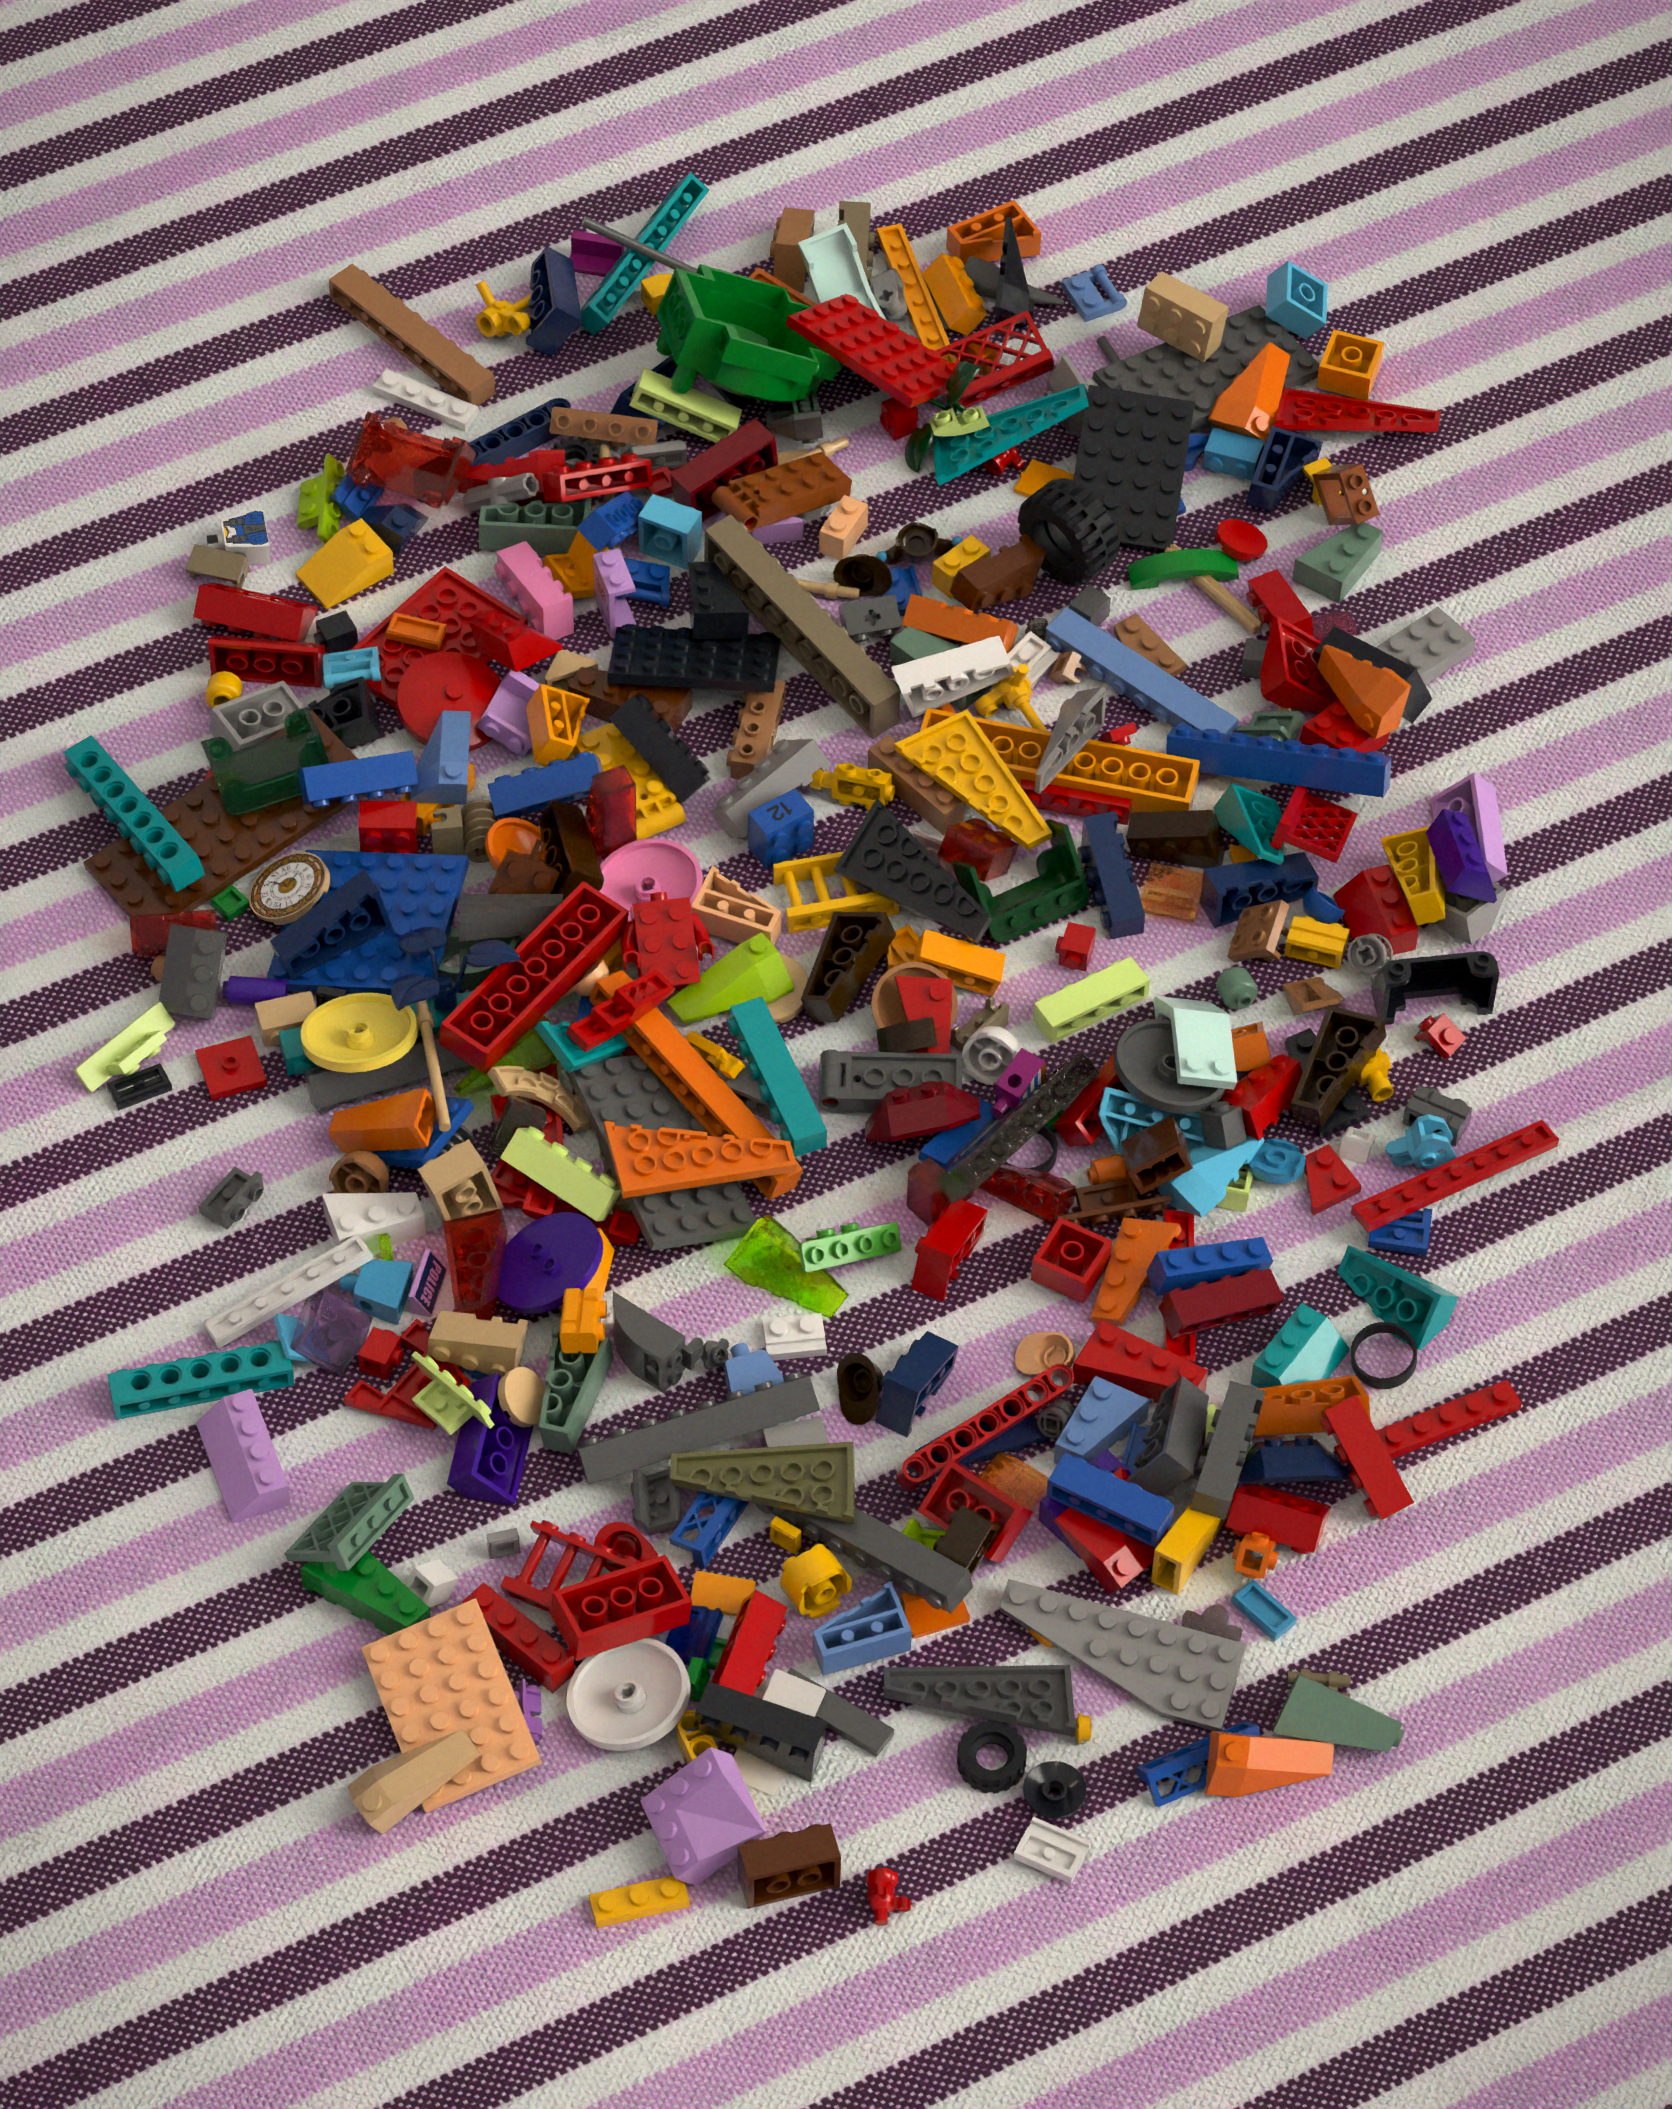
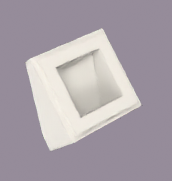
M1348 1127L1342 1137L1339 1156L1365 1164L1376 1135L1354 1127Z

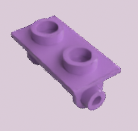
M522 1678L513 1690L534 1743L537 1746L542 1739V1718L532 1717L531 1714H541V1692L535 1685L526 1687V1679Z

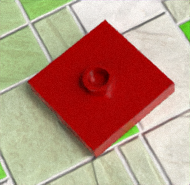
M251 1035L195 1050L211 1101L267 1086V1079Z

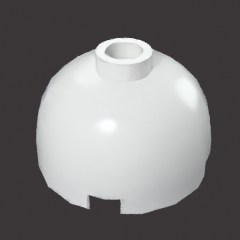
M987 1026L978 1029L967 1040L962 1051V1059L964 1057L967 1073L976 1081L986 1085H993L994 1082L999 1080L1021 1048L1016 1037L1007 1029L999 1026Z

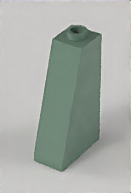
M908 626L901 633H896L890 640L889 659L900 665L960 646ZM993 685L949 703L962 712L990 690Z
M1299 1673L1272 1728V1731L1278 1735L1389 1752L1392 1746L1397 1748L1405 1732L1400 1729L1403 1724L1401 1721Z

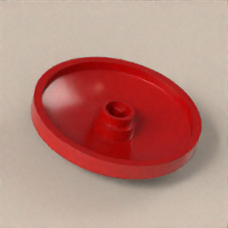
M459 652L432 653L416 660L403 673L396 693V710L407 732L425 746L443 710L471 711L469 751L486 745L493 739L476 726L499 687L501 680L488 665L470 655Z

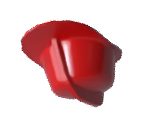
M618 1521L608 1523L599 1530L595 1537V1547L598 1543L603 1544L614 1550L613 1555L623 1559L625 1555H628L640 1562H644L658 1557V1553L647 1539L628 1523ZM607 1564L604 1565L610 1573L619 1570Z

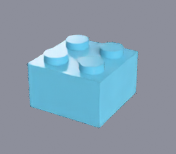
M1287 261L1267 276L1266 316L1292 333L1307 339L1326 325L1328 284L1292 262Z
M652 494L638 516L639 552L688 570V563L694 561L702 548V512L671 501L668 498Z

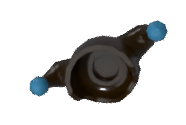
M911 522L898 532L895 545L886 551L878 552L876 557L886 565L906 560L912 563H922L929 560L933 555H944L962 542L963 539L960 536L953 537L952 540L939 538L935 528L922 523Z

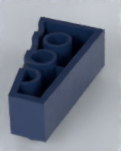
M1116 811L1083 817L1081 846L1077 848L1079 861L1081 864L1085 863L1086 882L1088 885H1092L1094 889L1092 892L1095 907H1100L1101 910L1100 921L1102 928L1108 930L1110 939L1144 933L1145 913L1137 884L1133 883L1130 859H1125L1124 837L1122 833H1116L1117 822L1119 821Z
M364 869L270 940L277 960L289 978L293 980L391 928L392 924L379 890Z

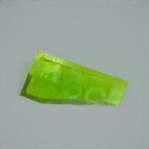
M542 1016L493 1067L520 1066L524 1067L526 1071L533 1072L551 1063L557 1064L559 1060L534 1029L540 1021H548L550 1025H553L551 1021ZM474 1068L453 1089L463 1098L492 1087L494 1084L487 1073L483 1074Z
M769 1214L758 1219L724 1265L748 1285L760 1287L770 1291L771 1294L777 1297H784L798 1303L799 1306L832 1318L849 1294L825 1268L803 1272L798 1248L800 1242Z

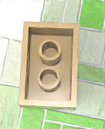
M1161 271L1145 287L1137 327L1192 357L1205 362L1220 347L1229 306Z
M469 1139L454 1145L448 1152L436 1159L427 1161L423 1167L418 1169L435 1211L452 1237L457 1236L504 1208L486 1164Z

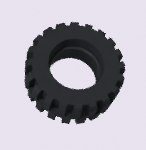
M1057 478L1048 482L1021 504L1018 515L1020 535L1027 534L1046 553L1041 565L1043 571L1050 573L1053 579H1059L1060 583L1081 586L1090 582L1116 561L1120 549V537L1117 535L1118 529L1116 523H1113L1111 519V513L1104 508V503L1100 498L1097 499L1093 495L1094 492L1089 488H1084L1083 484L1077 481L1072 482V479Z

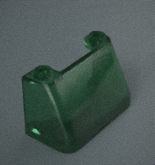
M308 707L288 714L284 721L287 735L233 752L231 744L223 737H213L201 741L205 758L227 812L234 815L243 814L301 795L297 772L305 767L329 764L321 734Z

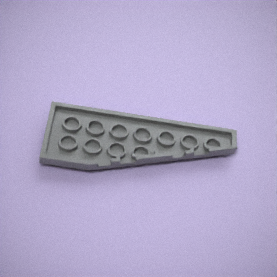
M1008 1579L1000 1604V1611L1026 1629L1033 1630L1051 1642L1052 1646L1059 1647L1071 1655L1072 1659L1107 1682L1114 1683L1126 1691L1133 1699L1140 1700L1152 1708V1711L1159 1716L1212 1731H1222L1247 1650V1644Z

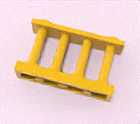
M844 851L773 864L774 886L785 884L792 906L786 908L788 934L828 927L834 912H886L887 916L899 914V904L875 892L858 895L855 883L841 876L847 897L831 900L824 877L837 875L834 867ZM813 879L819 902L803 905L796 882Z

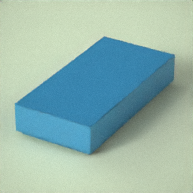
M1254 1579L1231 1597V1603L1274 1642L1297 1622V1618Z

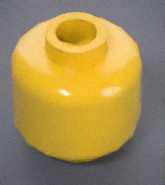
M222 671L213 674L208 680L205 699L210 708L241 697L243 690L242 682L238 676L231 672Z

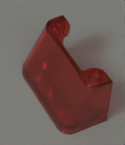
M367 411L345 470L352 477L351 482L361 487H367L369 484L425 501L426 505L436 509H440L441 506H447L476 457V452L468 442L457 437H453L452 441L445 437L444 440L400 428L394 422L389 424L382 421L381 423L380 415Z

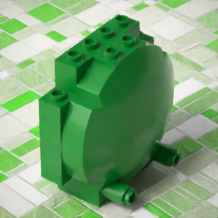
M699 264L696 273L675 268L656 313L662 327L656 342V350L665 356H671L672 354L676 364H678L671 379V388L680 394H686L687 391L691 390L698 374L711 384L741 397L769 402L796 401L808 397L812 390L817 391L820 382H824L825 379L833 381L836 372L841 370L843 363L785 325L789 315L813 306L792 301L786 288Z

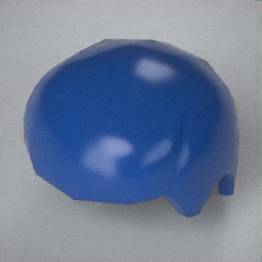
M1311 887L1303 899L1304 912L1307 916L1314 918L1318 922L1326 924L1337 923L1345 913V910L1340 909L1332 898L1317 891V887Z

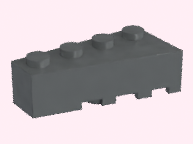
M1230 1381L1221 1410L1216 1409L1211 1426L1215 1427L1214 1433L1208 1432L1203 1449L1208 1451L1207 1455H1201L1197 1465L1196 1473L1200 1474L1199 1480L1193 1478L1188 1496L1193 1497L1191 1510L1226 1520L1253 1438L1266 1391Z

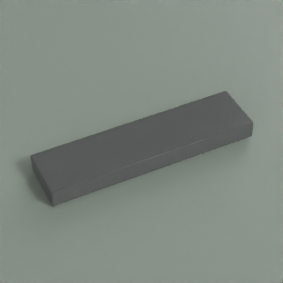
M793 1668L787 1671L788 1674L824 1688ZM826 1689L815 1717L827 1721V1728L877 1757L893 1737L894 1729Z

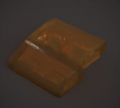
M1151 862L1141 897L1144 913L1194 923L1200 904L1203 873Z
M999 1452L980 1475V1477L1030 1510L1047 1490L1049 1479L1028 1464L1003 1452Z

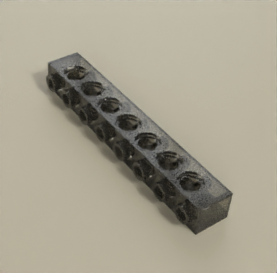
M1083 1051L1061 1063L936 1179L953 1203L975 1191L1100 1074Z

